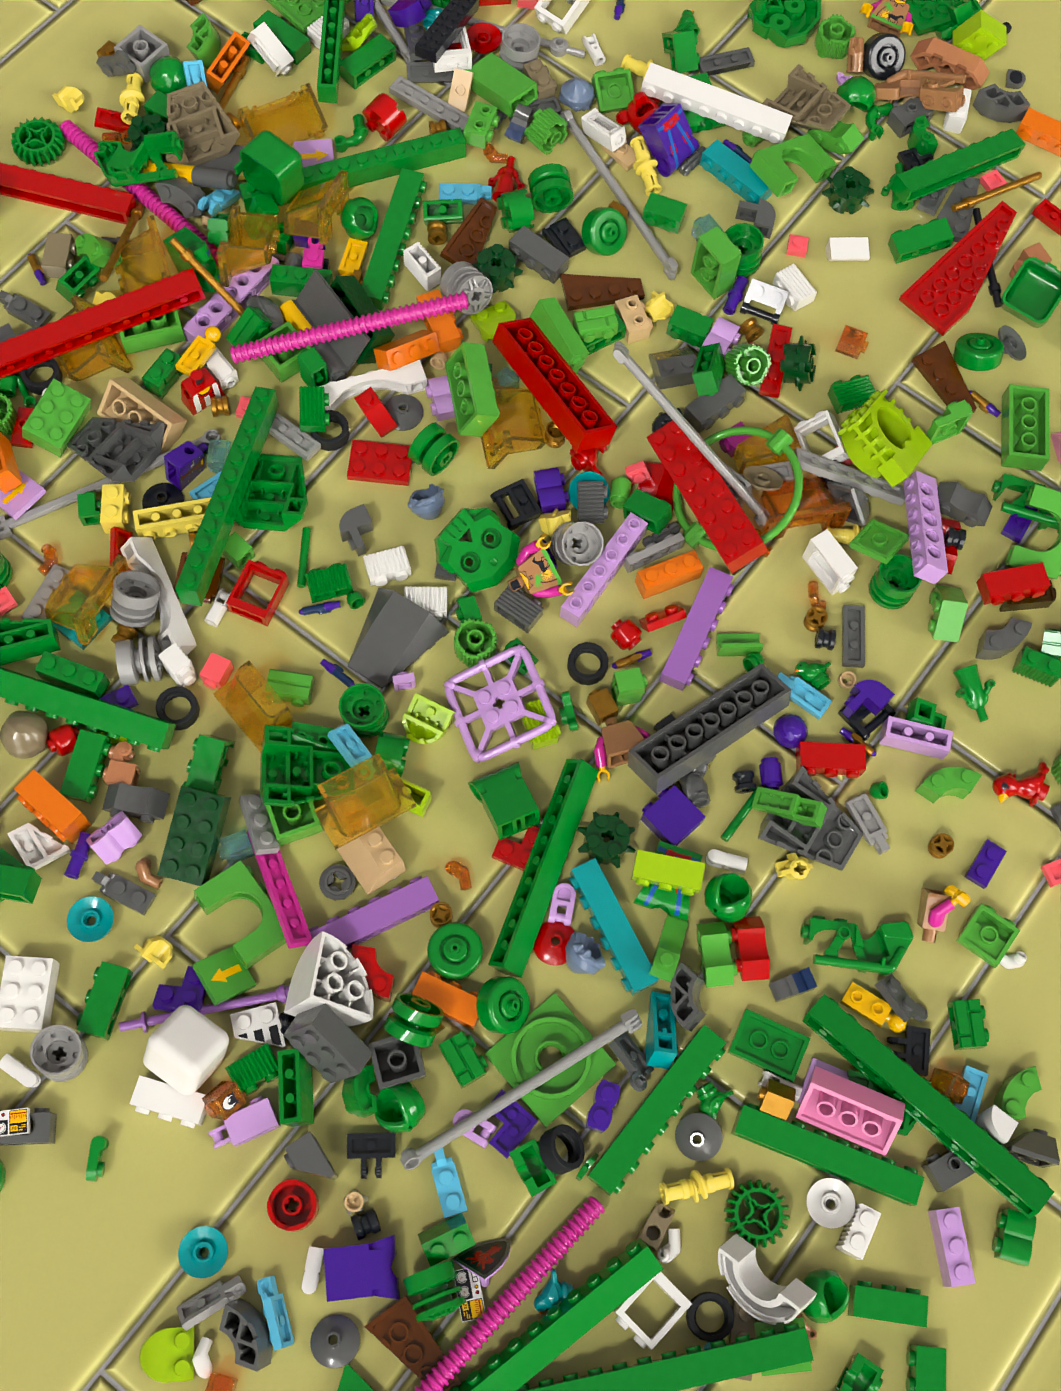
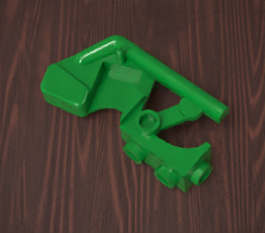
M166 131L144 135V141L134 151H126L122 143L118 141H100L98 143L99 151H94V155L105 177L114 187L178 178L177 170L168 169L162 161L163 157L161 154H174L181 161L184 142L176 131ZM150 158L157 167L156 171L139 174L141 169L147 168Z
M1005 473L998 481H994L991 492H994L993 500L995 501L1005 488L1023 493L1012 504L1003 502L1001 511L1013 515L1015 513L1019 517L1038 522V530L1050 527L1057 529V533H1059L1058 523L1050 513L1043 510L1037 512L1024 508L1031 485L1043 486L1042 484Z
M812 916L801 925L800 936L804 938L803 944L805 945L810 943L818 932L824 930L836 931V936L830 946L824 951V955H813V964L855 969L862 973H879L878 975H889L897 969L914 937L906 921L882 923L877 926L874 935L866 940L862 939L856 924L847 923L846 919L840 918L832 921L825 920L824 916ZM850 937L857 960L838 957L839 949L844 941Z

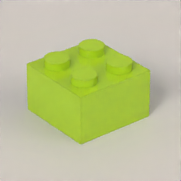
M983 10L978 11L953 30V45L981 57L983 61L1007 44L1006 26Z

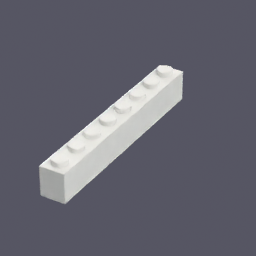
M650 63L642 83L641 92H644L649 97L657 98L668 104L680 103L683 110H689L702 117H707L718 123L750 133L755 137L769 140L771 143L779 144L783 142L792 119V115L654 63Z

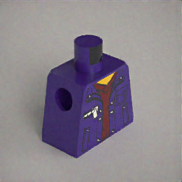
M186 441L164 456L166 480L182 491L204 470V457L210 453L208 446L205 443L195 446L192 442Z

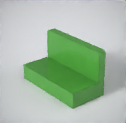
M759 634L716 635L717 656H746L751 652H758L760 654L763 649V643H760Z

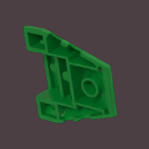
M261 454L235 522L243 528L285 532L303 519L308 501L302 457Z
M264 726L260 757V798L263 805L287 807L354 793L355 771L349 766L334 744L319 742L308 734L306 737L293 732L294 729L289 727Z

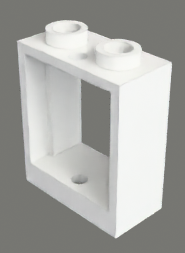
M539 0L534 7L537 15L536 18L543 24L548 23L551 25V28L557 33L562 32L566 35L590 0H576L563 20L545 10L552 0Z
M465 26L452 42H461L462 49L446 50L437 63L433 62L435 73L454 71L455 68L462 70L472 69V52Z
M828 410L816 413L815 417L801 421L796 427L791 429L798 448L811 452L805 436L829 424L838 447L822 455V457L838 463L849 459L841 436L837 433L840 430L835 416Z
M828 529L810 539L802 556L831 595L846 591L850 587L849 583L855 578L854 574L858 569Z
M660 1272L613 1312L617 1315L615 1321L625 1331L629 1327L636 1334L633 1339L641 1348L644 1349L647 1346L652 1350L692 1303ZM653 1280L678 1308L650 1339L629 1318L625 1311Z

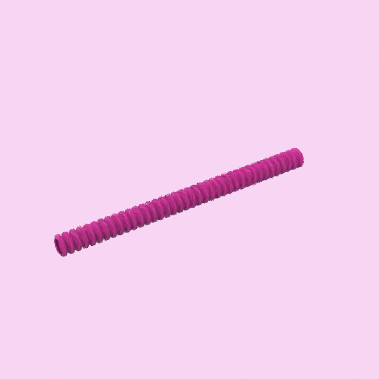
M71 120L64 121L60 125L63 136L99 166L94 155V151H99L97 142ZM145 183L122 186L174 232L186 226L200 237L201 240H205L217 266L225 261L226 253L220 247H215L214 243L208 242V237L192 225V223L188 222L167 203H162L159 195Z
M461 291V294L456 292L453 296L452 294H449L448 297L443 295L442 298L436 297V300L431 298L430 301L424 300L423 303L418 301L417 304L411 303L410 306L405 304V307L399 306L398 309L393 307L392 310L386 309L385 312L380 310V313L374 312L372 315L371 313H368L367 316L363 314L360 318L355 316V319L349 318L347 321L346 319H343L342 322L338 320L335 324L333 322H330V325L325 323L324 326L318 325L317 328L314 326L311 329L305 328V331L300 329L299 332L293 331L292 334L290 332H287L286 335L280 334V337L275 335L274 338L268 337L267 340L262 338V341H250L249 344L245 342L242 346L241 344H237V347L233 345L230 348L233 362L239 364V361L243 363L245 360L251 361V358L256 360L258 357L263 358L264 355L268 357L270 354L276 355V352L279 354L282 351L288 352L289 349L294 351V348L300 349L301 346L303 348H306L307 345L311 347L314 343L319 345V342H331V339L336 341L338 338L344 339V336L349 338L350 335L356 336V333L361 335L362 332L369 333V330L374 332L375 329L381 330L382 327L387 329V326L393 327L395 324L399 326L400 323L404 325L407 321L412 323V320L418 321L420 318L424 320V317L429 319L431 316L437 317V314L442 316L445 312L449 314V311L454 313L458 309L462 311V308L467 310L469 307L466 292Z
M593 1196L587 1198L588 1202H584L582 1204L583 1207L577 1209V1214L573 1213V1218L567 1220V1225H562V1230L556 1232L557 1236H552V1241L546 1243L547 1247L541 1248V1253L535 1255L536 1259H531V1264L525 1266L526 1270L524 1272L520 1271V1276L514 1278L515 1282L509 1283V1288L503 1290L504 1294H499V1299L497 1301L494 1300L492 1302L493 1306H488V1311L481 1314L483 1317L481 1319L478 1318L476 1320L477 1323L470 1326L472 1329L470 1331L467 1330L465 1332L466 1335L459 1338L461 1341L454 1344V1349L450 1348L448 1350L449 1354L443 1356L444 1360L437 1362L438 1366L431 1369L433 1371L431 1374H426L427 1378L420 1381L421 1385L419 1387L417 1385L414 1387L415 1391H443L442 1387L449 1385L448 1381L455 1378L454 1374L460 1372V1367L466 1366L465 1362L472 1359L470 1356L477 1354L476 1350L483 1347L481 1345L483 1342L487 1343V1338L494 1335L493 1331L499 1329V1324L503 1325L505 1323L504 1319L510 1317L509 1313L515 1312V1307L521 1305L520 1301L526 1300L525 1296L532 1293L531 1289H535L538 1282H542L541 1278L548 1275L547 1271H551L553 1269L552 1266L558 1264V1259L562 1260L564 1258L563 1254L569 1252L568 1248H573V1243L579 1241L578 1237H582L584 1231L590 1229L589 1225H593L595 1223L594 1220L600 1218L599 1214L605 1212L603 1205Z

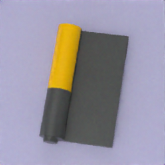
M234 145L229 154L197 166L167 162L166 154H162V161L168 169H176L178 176L186 178L194 186L231 191L236 186L239 175L235 174L234 166L240 161L239 151L244 146ZM148 160V166L146 169H143V173L156 171V165L151 160Z
M318 270L313 271L296 300H288L280 306L285 322L289 321L297 332L300 329L305 331V328L311 329L313 326L315 328L318 325L324 326L325 323L327 325H330V322L335 324L338 320L342 322L343 319H346V321L349 318L355 319ZM362 332L361 335L356 333V336L350 335L349 338L344 336V339L338 338L336 341L331 339V342H319V345L314 343L311 347H315V350L320 353V356L326 362L329 380L337 382L346 379L347 373L370 341V338L365 332Z

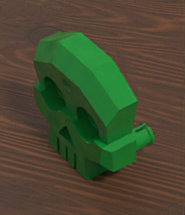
M753 0L749 5L747 17L752 20V31L766 40L769 38L778 47L795 46L805 43L818 28L821 19V0Z
M488 507L475 509L461 508L434 539L436 563L448 574L454 573L470 593L497 586L516 564L520 537L500 524V518ZM467 531L469 542L458 541ZM488 534H490L493 537V540L490 543L486 540V536ZM467 558H470L472 560V564L470 566H467L465 564V560Z

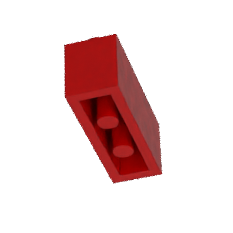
M1043 562L983 573L976 582L984 605H999L1007 600L1016 602L1028 596L1037 598L1044 595L1051 585Z
M800 741L796 747V772L803 766L808 771L807 774L809 776L824 774L825 777L846 775L847 778H858L866 771L865 745Z

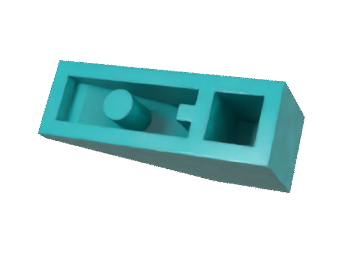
M653 991L650 994L645 1044L646 1066L669 1069L677 1056L675 1015L670 1004L671 994Z

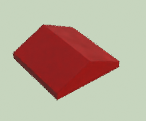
M646 462L651 478L639 483L637 489L648 492L660 500L667 501L673 511L672 495L674 481L663 464Z

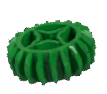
M34 117L33 120L29 121L26 118V123L20 122V127H15V132L11 133L13 151L20 161H24L26 165L30 163L34 167L37 164L43 166V163L50 165V161H57L56 156H62L61 151L65 150L63 132L56 122L52 123L50 119L45 120L41 117L37 120Z
M748 1180L746 1181L747 1189L740 1183L738 1184L740 1193L734 1189L731 1190V1194L735 1199L727 1198L726 1202L731 1204L732 1207L724 1208V1212L731 1213V1217H727L724 1220L734 1224L728 1228L729 1232L737 1229L738 1232L736 1234L739 1237L744 1236V1240L748 1243L751 1240L752 1246L757 1248L760 1241L762 1248L767 1247V1239L771 1244H775L776 1239L774 1235L778 1238L783 1237L779 1228H788L785 1223H782V1219H790L789 1215H783V1210L789 1209V1206H781L780 1202L784 1201L785 1196L776 1197L779 1191L777 1187L772 1189L771 1192L769 1191L771 1183L766 1182L762 1188L761 1180H756L754 1187L753 1182ZM750 1193L762 1194L770 1201L760 1205L755 1199H752ZM744 1198L747 1212L739 1220L738 1209ZM754 1207L756 1210L764 1209L759 1214L760 1221H758V1218L748 1219L754 1214ZM774 1208L775 1219L772 1227L769 1228L767 1215ZM753 1222L759 1229H762L764 1234H752L743 1226Z

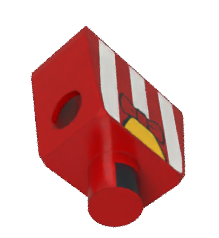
M206 368L193 370L190 376L181 382V400L193 416L211 405V397L222 398L225 395L217 381Z

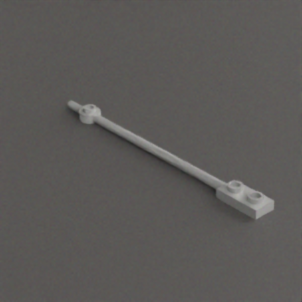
M379 0L380 4L392 7L398 1ZM432 5L429 10L440 7ZM472 17L467 24L474 25L481 22H490ZM490 23L496 26L500 30L501 34L506 28L504 26ZM556 37L552 40L541 38L540 46L550 48V53L555 57L570 54L585 58L586 51L568 46L567 40L562 37Z

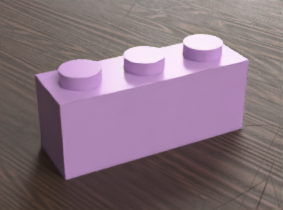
M888 716L882 724L879 744L943 759L950 752L953 731Z
M953 1207L928 1211L943 1287L976 1284L960 1208Z

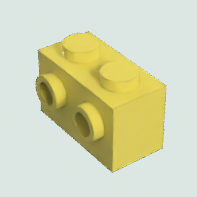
M124 484L102 485L100 524L105 534H110V529L114 526L127 530V524L130 522L128 505L131 503L130 492L126 491Z

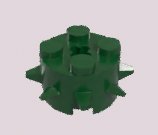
M158 114L137 115L133 117L128 129V138H125V141L132 144L130 151H134L140 146L141 142L144 141V135L166 132L168 121L163 122Z
M847 166L837 172L833 178H826L830 183V187L822 191V195L828 197V204L834 211L840 214H844V212L853 214L859 211L862 206H870L865 199L866 196L874 193V189L869 187L870 179L862 172L855 170L852 166Z
M494 244L479 251L477 263L471 265L491 281L493 293L496 290L503 292L509 288H514L515 276L523 274V270L516 267V258L518 256L513 255L511 251L504 248L501 244Z
M803 335L800 336L798 343L784 344L785 360H781L780 371L784 372L783 383H795V387L797 388L798 386L799 391H802L804 384H811L814 381L816 371L814 357L812 356H816L815 344L807 343Z
M593 812V820L588 827H578L577 829L585 836L583 845L578 848V852L588 853L591 859L596 858L599 865L612 863L616 868H620V859L625 853H635L636 851L629 845L630 835L635 831V828L628 827L619 818L618 812L614 815H599L597 812ZM605 837L610 838L608 843L603 841Z

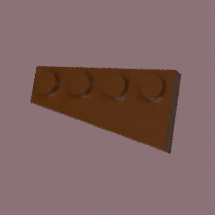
M481 197L441 251L440 257L451 264L461 261L470 264L477 263L478 252L483 250L497 207Z
M560 274L568 311L615 304L617 300L638 295L639 300H643L645 297L641 278Z
M945 341L913 358L912 363L946 406L954 401L958 403L965 400L970 404L972 412L976 411L975 403Z
M404 1296L364 1327L417 1375L420 1380H425L427 1378L426 1374H431L433 1372L431 1369L438 1366L437 1362L444 1360V1354L423 1321L417 1323L415 1316L418 1313L412 1309V1304L407 1296ZM456 1373L454 1374L455 1378L448 1381L449 1385L442 1387L443 1391H449L451 1388L458 1387L462 1383Z

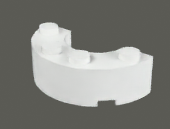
M735 1234L720 1246L718 1251L719 1270L721 1275H725L729 1284L726 1287L738 1305L754 1318L772 1325H776L778 1322H784V1324L791 1322L813 1302L817 1293L797 1278L788 1286L777 1285L770 1281L757 1264L755 1257L756 1248L742 1237H739L738 1234Z

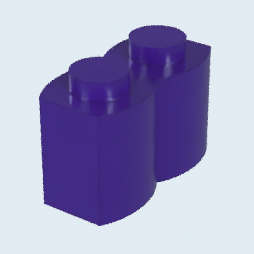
M558 467L534 471V484L542 514L554 512L556 508L559 511L565 510L566 503H569L568 492L563 491L562 485H565L564 474L559 472Z
M602 1080L597 1086L593 1096L594 1105L589 1109L586 1116V1128L601 1134L608 1128L612 1120V1108L620 1096L619 1085Z

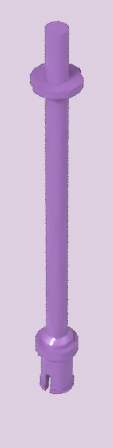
M281 984L275 991L227 1000L216 1006L213 1003L202 1005L200 1013L205 1015L273 1000L286 1003L290 985L285 986ZM143 1011L139 1019L119 1022L120 1032L143 1028L144 1033H147L149 1026L163 1023L173 1012L147 1017L146 1012Z

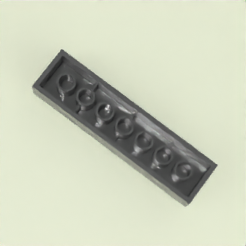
M761 663L628 750V766L657 795L789 706L791 689Z

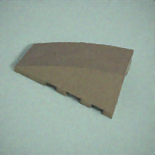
M800 64L788 75L787 88L774 101L766 98L762 103L792 115L790 122L792 125L829 132L851 109V105L837 93H831L823 82L821 84L817 82L815 76L810 72L806 73Z
M203 81L167 94L168 123L166 129L167 131H176L184 142L182 160L179 161L174 154H166L167 162L197 166L229 154L240 133Z

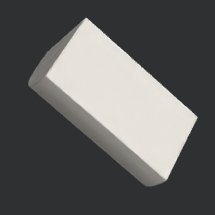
M868 237L829 238L825 247L828 261H868L870 259Z
M993 1105L977 1115L975 1124L984 1128L991 1138L1003 1145L1009 1141L1018 1122Z

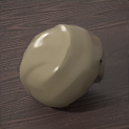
M15 711L8 716L2 725L0 740L10 755L20 759L32 758L45 750L46 741L49 740L48 725L37 714L27 711Z

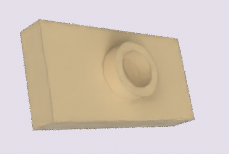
M458 68L454 69L448 104L460 111L466 112L473 72Z
M627 143L613 152L602 146V149L626 171L633 167V163L636 161L635 152Z

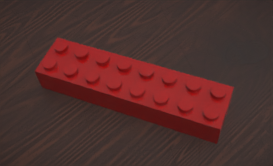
M532 318L499 323L492 340L493 344L576 452L609 445L617 425Z
M673 420L646 437L731 574L768 552L763 540L719 472Z

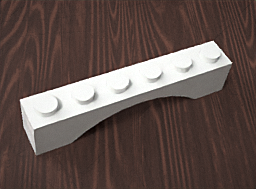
M417 360L392 371L384 369L368 371L366 374L350 376L344 380L331 381L326 385H322L324 386L325 393H329V406H325V410L335 411L345 401L361 394L369 387H372L373 390H391L407 395L424 391L425 386H427V378L420 360Z
M130 537L120 548L127 567L131 570L143 571L154 576L160 584L157 606L160 612L161 624L157 640L163 652L172 644L177 643L178 647L187 656L197 644L152 537Z

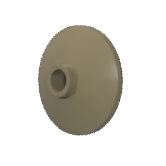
M749 466L743 470V478L759 491H774L780 489L783 485L782 477L767 467Z

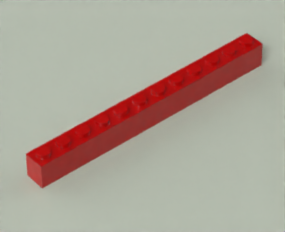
M194 269L183 270L173 276L163 278L150 285L124 293L114 299L106 300L101 304L88 307L83 311L68 315L65 318L47 323L45 326L29 330L24 334L1 342L0 379L205 299Z

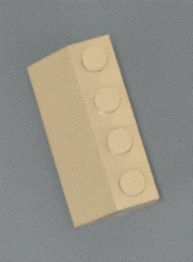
M126 376L109 380L97 414L102 418H114L117 422H122L124 419H130L133 423H140L141 420L149 421L150 424H156L157 421L164 422L165 428L161 454L167 452L178 441L187 420Z
M355 792L337 803L322 822V829L367 895L406 871L403 860Z

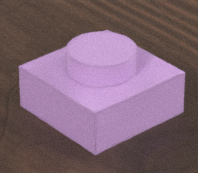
M405 671L392 676L395 692L416 688L414 672L409 673Z

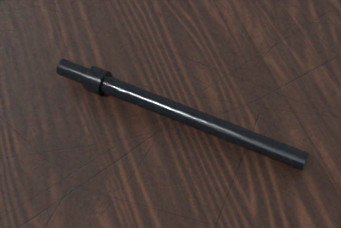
M980 208L973 209L975 226L982 220ZM992 263L987 273L989 294L993 297L994 306L999 308L1001 307V287L997 283Z

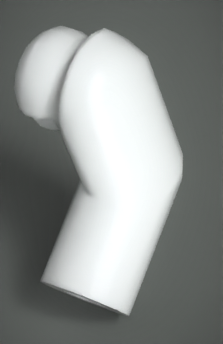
M668 1229V1243L657 1252V1258L662 1263L671 1262L681 1252L680 1229Z
M201 1337L192 1359L198 1376L204 1379L210 1377L213 1370L208 1355L213 1341L207 1337Z

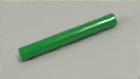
M308 527L302 529L297 587L305 588L306 586L305 573H307L311 529Z
M757 789L751 794L720 836L725 842L729 841L751 811Z

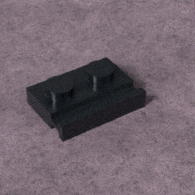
M566 217L551 224L549 228L542 229V235L548 243L569 258L586 250L582 238Z

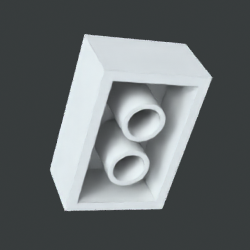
M6 955L0 987L1 1031L39 1033L42 1029L50 1026L60 966L59 962L53 958Z

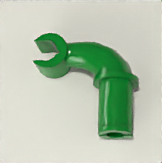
M890 102L880 106L873 105L866 114L865 122L869 129L868 138L871 141H874L876 136L880 139L884 132L882 126L876 124V120L879 117L890 115L889 112L893 108Z
M362 114L353 116V136L345 138L342 135H338L334 138L337 152L343 153L348 147L357 146L365 140L368 135V129L365 126Z

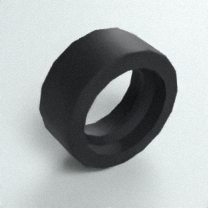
M54 358L20 371L26 388L37 395H42L43 390L48 388L53 378L62 383L63 374ZM49 367L54 371L52 376L44 382H33L30 380L31 373L37 368Z
M325 410V413H329L330 422L337 423L342 427L341 434L333 439H326L319 436L318 432L310 433L311 437L321 444L322 450L335 451L342 448L348 442L350 436L348 421L338 411Z
M584 642L571 650L567 669L569 675L577 683L593 685L604 678L608 669L609 659L601 646L591 642ZM583 653H591L597 656L600 660L599 670L591 675L579 672L575 666L577 657Z
M178 686L163 691L158 697L155 706L157 716L160 719L175 723V730H183L192 726L198 719L200 712L199 703L195 695L187 688ZM173 698H186L191 706L188 715L178 720L168 718L165 713L166 704Z
M564 1124L555 1126L545 1131L540 1138L539 1153L545 1166L553 1173L562 1175L579 1168L583 1163L585 1156L584 1144L580 1135L571 1126ZM556 1136L566 1145L568 1162L564 1161L557 1152Z
M703 1292L691 1299L692 1305L686 1310V1321L693 1335L708 1342L723 1340L729 1335L734 1326L735 1316L731 1304L725 1297L718 1293ZM707 1301L717 1303L724 1312L722 1327L711 1333L702 1330L696 1321L698 1307Z

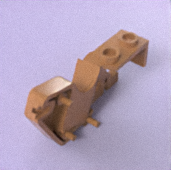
M903 69L887 78L886 81L875 84L876 99L889 100L890 103H893V100L907 96H916L922 101L925 109L956 112L965 103L963 85L954 88L943 87L955 83L964 84L966 82V75Z

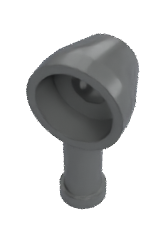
M269 251L270 255L287 266L302 267L303 257L299 254L287 252L284 255Z

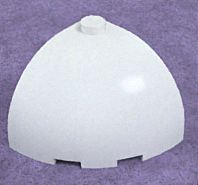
M322 931L311 940L297 963L289 986L284 1013L296 1017L299 1013L326 1003L347 1026L360 1025L372 1020L374 1011L372 989L369 990L365 978L367 973L358 958L355 959L343 942Z

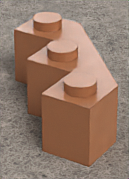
M936 37L918 41L910 55L918 70L934 67L936 72L966 75V82L961 84L966 89L974 90L981 88L989 74V70L981 57Z

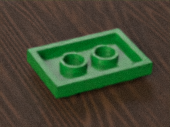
M745 1009L728 1053L785 1080L794 1082L811 1038Z

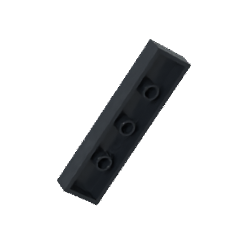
M451 0L416 43L415 56L437 63L479 9V0Z

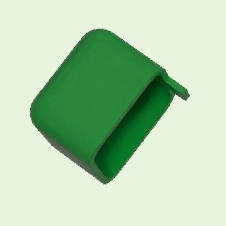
M268 130L261 131L239 151L240 161L234 166L235 174L239 175L243 171L247 182L262 194H271L277 205L283 206L303 187L305 178L300 153Z
M1035 257L1027 258L1004 291L1001 299L1002 308L1033 327L1039 328L1044 326L1061 301V271L1057 270V267L1049 262L1045 263Z

